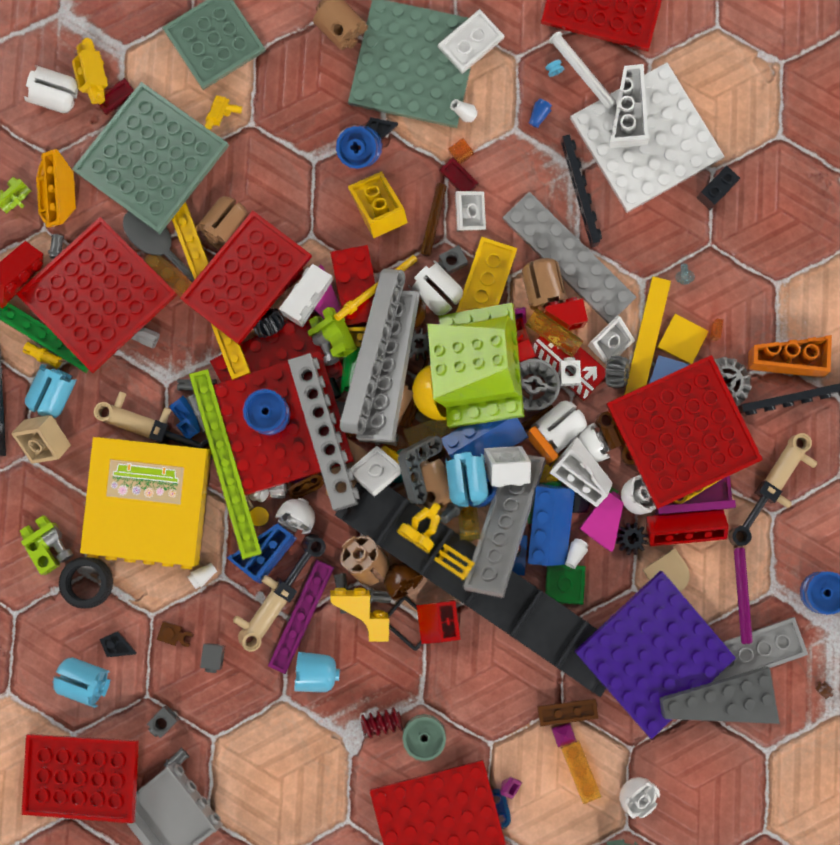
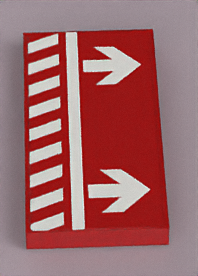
M553 322L533 343L536 354L534 358L551 364L558 375L559 363L564 361V358L574 357L575 360H580L581 384L579 386L567 387L583 401L606 376V369ZM572 367L565 368V373L568 376L575 374Z

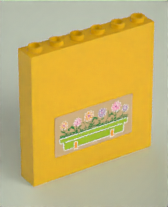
M93 437L80 553L87 554L86 557L98 558L99 555L105 556L106 560L124 558V562L136 563V560H143V564L155 565V562H160L164 567H174V564L181 565L182 569H192L193 566L199 565L211 450Z

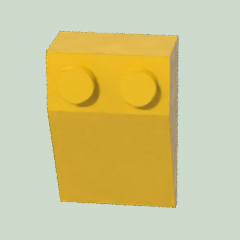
M382 171L348 186L373 238L408 223L404 207Z

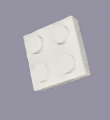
M378 446L351 467L354 479L374 497L401 474L399 464Z

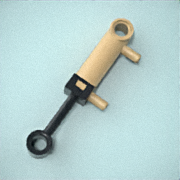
M121 391L114 405L100 402L94 408L96 419L165 444L166 439L195 448L205 449L209 445L208 440L200 443L170 432L171 426L166 423L171 409L164 408L159 421L123 409L122 405L126 393ZM104 408L109 409V414L106 417H102L101 414Z
M800 433L788 440V445L766 479L760 483L755 491V494L760 496V499L743 525L730 530L728 539L732 545L745 546L750 543L752 534L749 529L766 502L771 504L777 501L786 508L791 506L792 502L781 495L783 492L781 491L800 460L812 468H815L817 465V461L805 454L812 446V440L807 434ZM797 439H801V440H802V442H803V447H802V448L797 447V445H796ZM738 531H741L744 535V539L741 542L736 538Z
M309 534L303 539L302 546L305 552L285 581L279 577L273 580L267 575L261 578V581L270 587L271 592L250 622L239 616L234 617L233 622L243 628L238 634V640L245 650L252 652L260 647L261 639L287 601L290 603L298 592L291 585L311 556L319 557L325 552L326 544L317 535ZM317 541V547L311 549V544ZM249 636H253V640L246 643V639Z

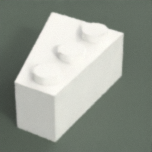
M314 264L310 268L307 267L302 274V279L299 283H296L290 295L279 308L283 316L303 328L332 283V275Z
M578 437L558 457L550 471V474L595 507L608 496L613 484Z

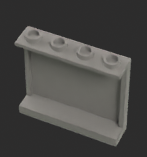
M175 761L136 792L135 822L127 823L143 845H198L223 825L220 816L213 812L207 799L200 795L194 782L187 778L184 769Z

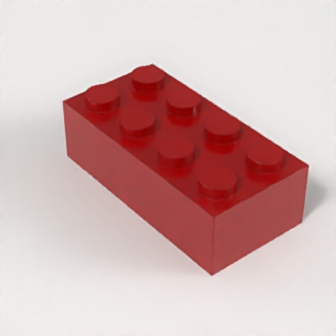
M368 245L330 252L341 309H343L347 302L353 301L375 284ZM375 294L359 305L357 310L351 315L348 314L344 317L347 327H363L367 325Z

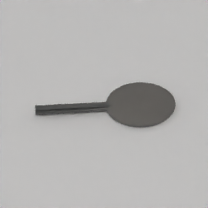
M128 211L123 218V228L128 239L138 249L154 256L165 255L193 283L194 277L191 270L170 250L171 236L168 229L165 227L161 234H159Z

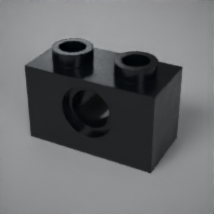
M726 166L700 192L697 199L711 210L736 185L740 177Z

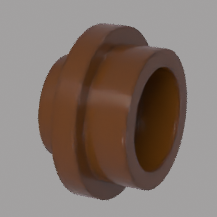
M821 681L817 682L818 685L815 689L825 699L834 696L832 693L834 689L826 681L823 683Z

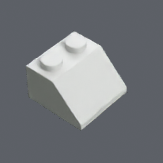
M522 446L484 448L487 477L491 486H522L530 483L531 461Z

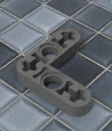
M428 436L403 449L398 455L408 499L412 504H423L427 499V491L420 463L442 450L443 443L438 436ZM420 447L422 448V455H421V456L419 455V448H420ZM412 472L414 473V476H415L413 482L411 481V474H412Z

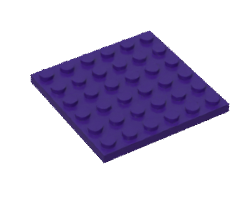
M659 571L574 651L650 739H653L672 720L662 717L660 697L711 683L736 659L663 571Z

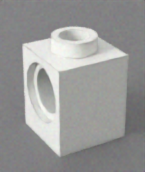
M574 357L564 358V361H560V386H579L581 384L580 360H575ZM572 367L575 374L568 376L565 373V368Z

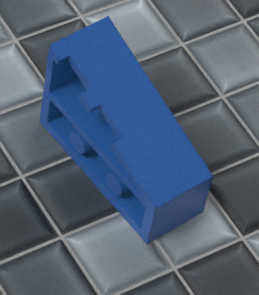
M278 523L257 537L261 555L242 560L240 551H237L233 555L231 554L226 557L255 582L262 584L261 578L264 575H269L297 539L296 536Z

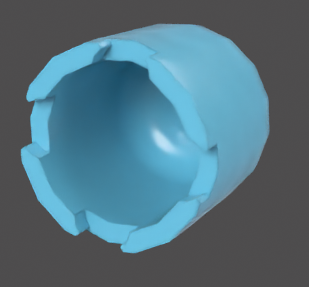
M298 652L294 691H330L334 687L335 681H339L340 669H336L334 658L329 655Z

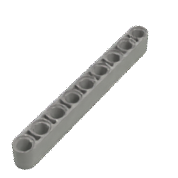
M383 269L381 271L340 421L342 432L361 435L366 429L405 283V273L403 270Z

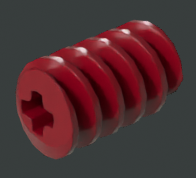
M392 707L391 714H389L387 709H384L383 716L379 711L376 712V717L369 713L368 719L363 714L361 715L364 738L366 734L370 739L373 738L374 732L379 737L381 736V730H383L385 735H388L389 728L393 733H396L397 726L400 731H403L400 711L397 712L394 707Z

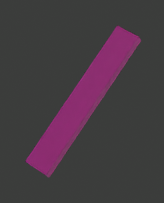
M318 559L316 560L268 667L283 674L287 673L335 567Z

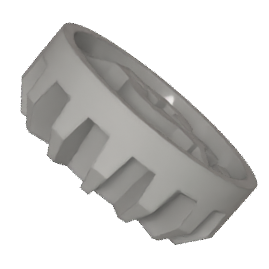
M721 357L714 359L724 381L732 379V381L728 382L727 387L736 405H740L747 399L748 393L752 388V385H750L751 375L748 374L746 366L737 362L735 358ZM722 369H731L735 371L736 374H724ZM740 379L739 389L735 392L733 388L736 381Z
M528 359L519 363L522 388L530 395L529 399L523 396L524 409L531 412L541 411L549 407L556 400L560 391V378L555 368L548 362L540 359ZM534 374L532 377H529L527 380H526V379H523L526 375ZM537 375L541 376L544 379L545 383H543L542 380L539 377H537ZM533 381L538 386L535 390H532V386L529 385ZM545 392L541 398L532 400L533 395Z

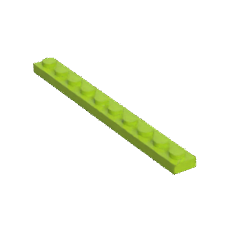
M207 369L189 374L242 560L261 555V549L209 371Z

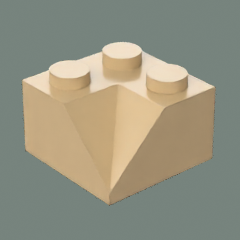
M52 415L25 419L11 433L32 464L58 460L71 446Z

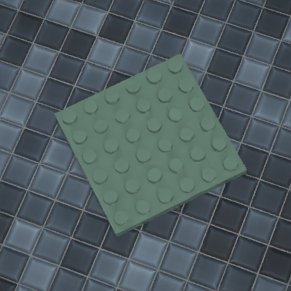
M372 0L366 24L368 29L364 33L348 105L457 128L460 117L450 108V105L455 99L464 101L471 67L462 74L438 48V44L463 24L468 17L388 0Z
M141 82L72 170L150 228L161 234L223 155L229 144Z

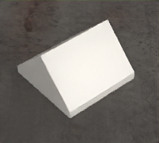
M456 191L457 231L486 230L484 192Z
M617 315L588 344V347L607 365V361L611 356H620L635 339L621 317Z

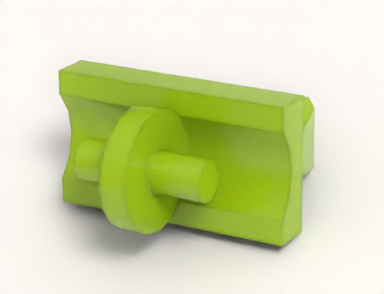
M14 177L8 181L7 185L9 188L5 192L0 190V208L6 214L17 205L23 208L24 204L21 201L31 192L20 179L17 180Z

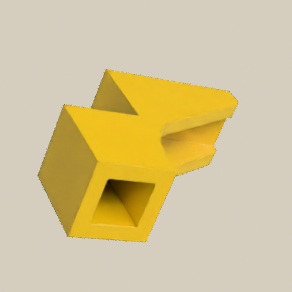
M335 588L330 590V599L333 605L361 619L366 624L369 642H389V615L382 610H375L373 613H370L369 590L365 588H355L354 590Z

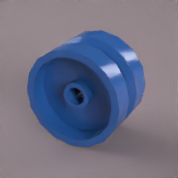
M360 125L346 128L340 133L336 142L338 158L349 168L359 169L371 166L378 161L382 153L381 138L374 129L368 126Z
M268 389L257 390L249 395L243 407L244 419L247 424L264 435H274L284 430L291 416L290 407L286 400L275 391Z
M830 571L813 572L806 576L800 587V597L804 606L811 612L832 615L839 613L840 575Z

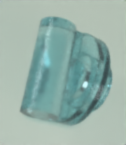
M685 263L680 266L681 271L675 276L676 281L684 285L689 284L695 279V274L688 270V265Z

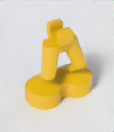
M434 503L430 509L423 508L412 518L411 525L402 523L397 533L429 553L434 546L429 537L436 533L441 519L437 513L441 506ZM427 517L431 520L429 529L421 534L417 531L418 524Z

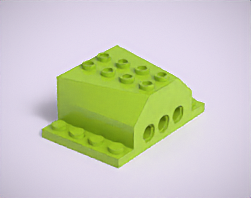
M513 303L440 315L439 324H428L433 400L446 408L447 427L454 428L524 417Z

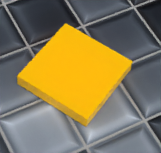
M674 314L657 348L687 364H692L709 331Z

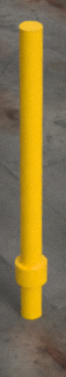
M412 255L395 269L407 270L417 262L416 256ZM378 282L353 301L347 302L343 309L334 315V318L340 321L346 315H351L355 312L359 305L375 294Z

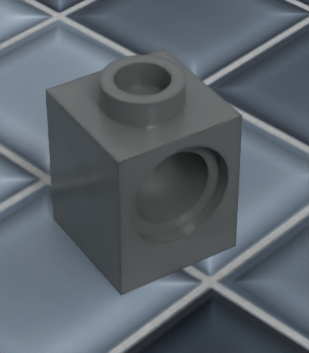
M458 245L440 254L439 262L437 263L450 275L467 266L468 260ZM452 257L456 259L457 263L449 265L446 260Z
M203 644L200 668H205V672L217 673V670H221L223 668L226 645Z
M166 705L147 723L150 727L148 730L153 736L161 738L180 718ZM159 718L166 720L167 725L165 728H161L158 725Z

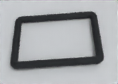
M404 596L388 612V615L390 617L404 600L416 610L417 606L407 596ZM389 624V629L412 650L416 651L422 646L420 641L415 647Z

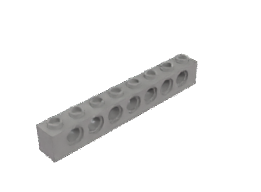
M311 353L288 360L332 509L339 511L357 505V499H360L356 487L353 488L351 480H354L351 468L347 469L346 466L348 457L346 451L342 450L340 443L343 442L341 434L335 430L334 424H337L334 413H330L328 407L331 405L329 395L324 394L323 387H326L323 376H319L317 369H320L317 357L314 358ZM312 372V378L305 381L304 374ZM317 390L318 396L315 399H310V392ZM319 408H322L324 410V414L321 417L316 418L315 411ZM323 427H329L330 431L327 436L320 435ZM330 445L335 446V452L332 455H327L326 448ZM340 464V472L333 474L331 471L332 466ZM342 482L346 483V490L339 493L337 486Z

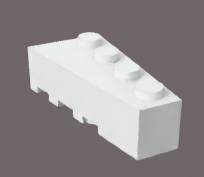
M644 64L624 66L610 148L648 145L649 134Z

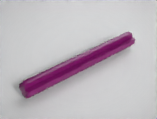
M737 547L734 549L741 643L751 644L753 639L745 548Z

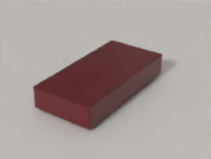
M123 78L104 92L105 101L98 105L105 115H108L124 104L134 90L128 81Z
M453 157L439 169V172L458 191H473L479 185Z

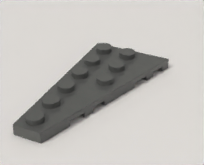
M767 666L659 698L662 717L665 719L780 724L771 671Z

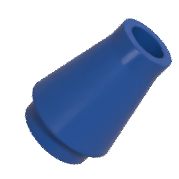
M539 98L534 104L528 124L538 128L552 111V105Z

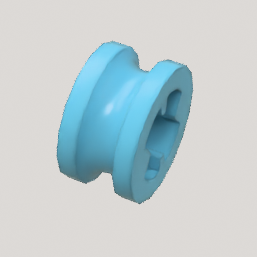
M555 60L545 67L549 71L548 75L550 77L556 76L564 70V67L560 65L561 60Z

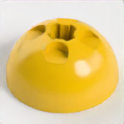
M430 364L418 373L413 382V401L419 411L426 417L433 420H447L446 408L433 400Z

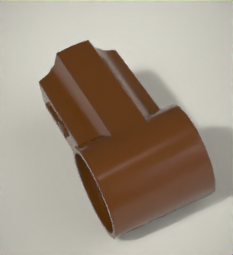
M606 411L597 415L595 422L597 427L600 428L608 449L612 450L625 444L610 412ZM604 415L610 420L607 426L601 422V418Z

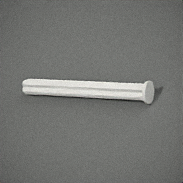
M560 31L555 33L549 39L550 44L553 43L604 106L606 108L612 107L615 104L613 97L561 36L562 33Z

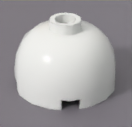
M592 423L578 435V439L595 461L601 462L611 456L606 454L609 449L601 431L597 433L594 429L597 428V425Z
M640 475L632 477L623 485L621 499L626 509L631 513L642 515L656 509Z
M302 498L287 500L281 505L275 518H279L278 523L293 532L297 531L296 528L303 530L301 534H309L315 523L314 510L308 505L309 502Z
M632 778L623 785L620 791L621 807L634 819L637 816L644 818L656 808L657 803L655 801L657 796L660 798V792L648 779Z

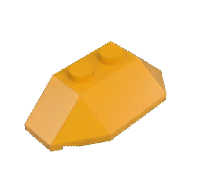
M57 149L42 153V161L36 176L38 214L47 228L63 224L76 209L74 173Z

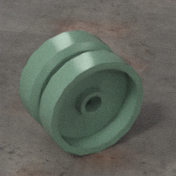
M421 714L414 716L407 722L402 739L404 748L411 757L420 761H428L441 754L445 747L446 735L440 720L433 715ZM423 734H425L428 736V740L424 741V739H420V737Z

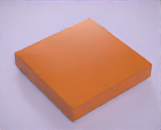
M536 426L527 432L529 437L527 439L541 457L545 458L548 465L559 457Z

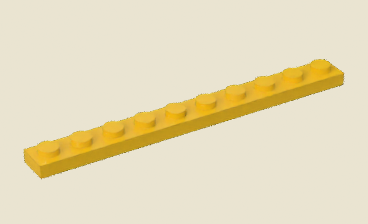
M185 202L172 218L195 280L208 265L209 261L199 234L195 229L196 226L188 205ZM212 325L231 379L250 374L251 372L241 345L235 343Z

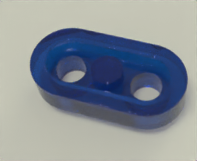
M494 788L492 789L493 797H500V801L495 803L498 816L505 817V820L500 822L502 829L509 826L511 815L506 797L500 794L501 789Z

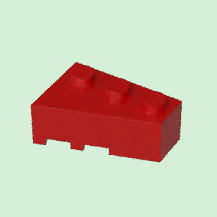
M24 241L0 261V307L2 309L32 275L43 266V253L27 241Z

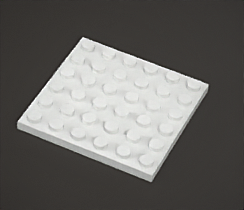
M668 63L644 75L649 134L648 145L610 148L620 89L610 94L615 100V104L612 107L606 108L598 100L570 117L626 213L725 157Z

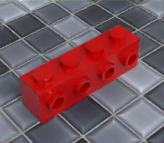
M724 509L646 516V533H648L647 537L650 547L726 540L728 537L729 525Z

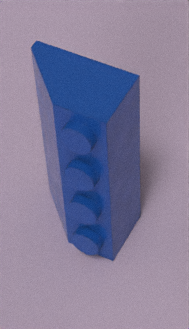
M513 418L461 426L441 438L451 459H454V454L471 452L472 456L481 457V454L484 455V448L512 447L529 437L519 419Z
M546 484L536 485L528 564L543 566L565 565L568 555L575 491L571 488Z

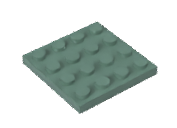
M205 0L162 27L202 90L266 51L233 0Z

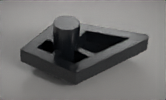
M370 117L366 126L374 129L382 140L398 126V123Z
M575 492L572 513H586L590 502Z
M119 631L100 639L107 657L137 654Z

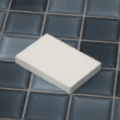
M479 9L438 44V48L463 74L501 42L505 36Z

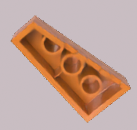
M832 335L754 345L748 353V370L824 378L831 372Z

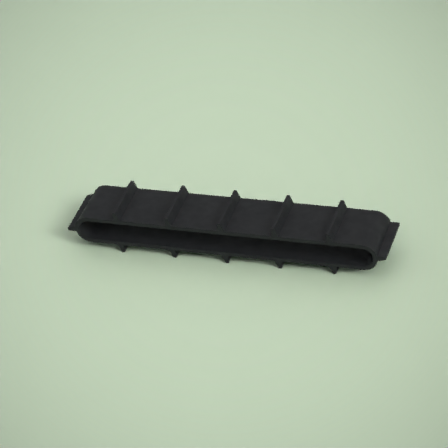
M359 482L356 483L353 488L356 487L360 499H357L358 504L337 511L336 517L364 536L370 537L377 545L599 697L602 696L606 688L574 652L598 630L597 628L513 571H511L503 598L465 590L464 583L466 578L464 580L436 562L434 558L439 557L440 554L438 552L440 550L443 551L444 547L442 546L445 543L472 561L477 546L439 521L436 533L429 537L434 546L429 553L423 551L413 542L408 541L397 533L402 523L411 525L412 518L422 509L410 503L407 498L389 486H386L374 497ZM427 517L421 520L417 531L421 534L427 531L431 520ZM450 551L447 553V555H449L465 567L468 566V563H466ZM443 559V562H445L461 574L463 573V569H461L448 559Z

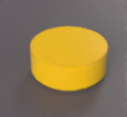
M255 507L250 511L253 525L263 526L268 522L269 513L265 508Z

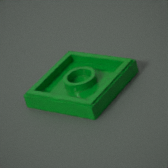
M567 565L546 566L545 594L559 603L584 605L586 566L577 565L575 569Z

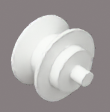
M269 489L251 494L249 498L252 501L264 502L268 497Z

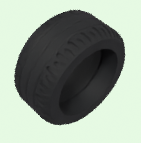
M80 557L70 561L64 567L59 577V590L63 599L76 608H93L102 604L109 597L113 588V578L110 569L104 562L96 558ZM83 566L93 567L99 573L101 579L100 589L91 599L79 598L74 593L71 585L74 573Z

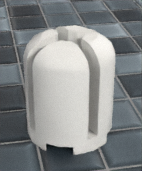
M35 65L36 70H31L27 79L26 86L29 93L28 97L24 96L25 101L60 113H68L74 107L75 101L73 99H76L78 95L76 80L71 76Z
M433 260L435 264L430 268L425 266L414 277L416 280L412 287L408 285V288L411 291H418L423 302L436 315L440 316L450 312L452 307L427 281L430 279L455 305L461 300L463 290Z
M566 400L559 402L531 426V428L537 427L557 454L587 427L584 414L580 410H576L577 406Z

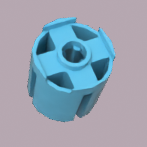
M41 364L25 397V405L32 412L37 411L40 416L52 415L53 418L61 415L77 379H71L72 375L60 369L50 370L46 368L47 364Z
M471 452L454 454V459L449 461L446 459L451 502L461 507H469L466 470L473 506L486 501L488 487L484 455L481 454V457L472 456Z
M67 658L56 670L58 674H61L60 677L54 676L53 688L57 694L95 708L98 706L95 703L99 700L100 696L105 697L110 684V680L107 679V673L110 671L76 658Z

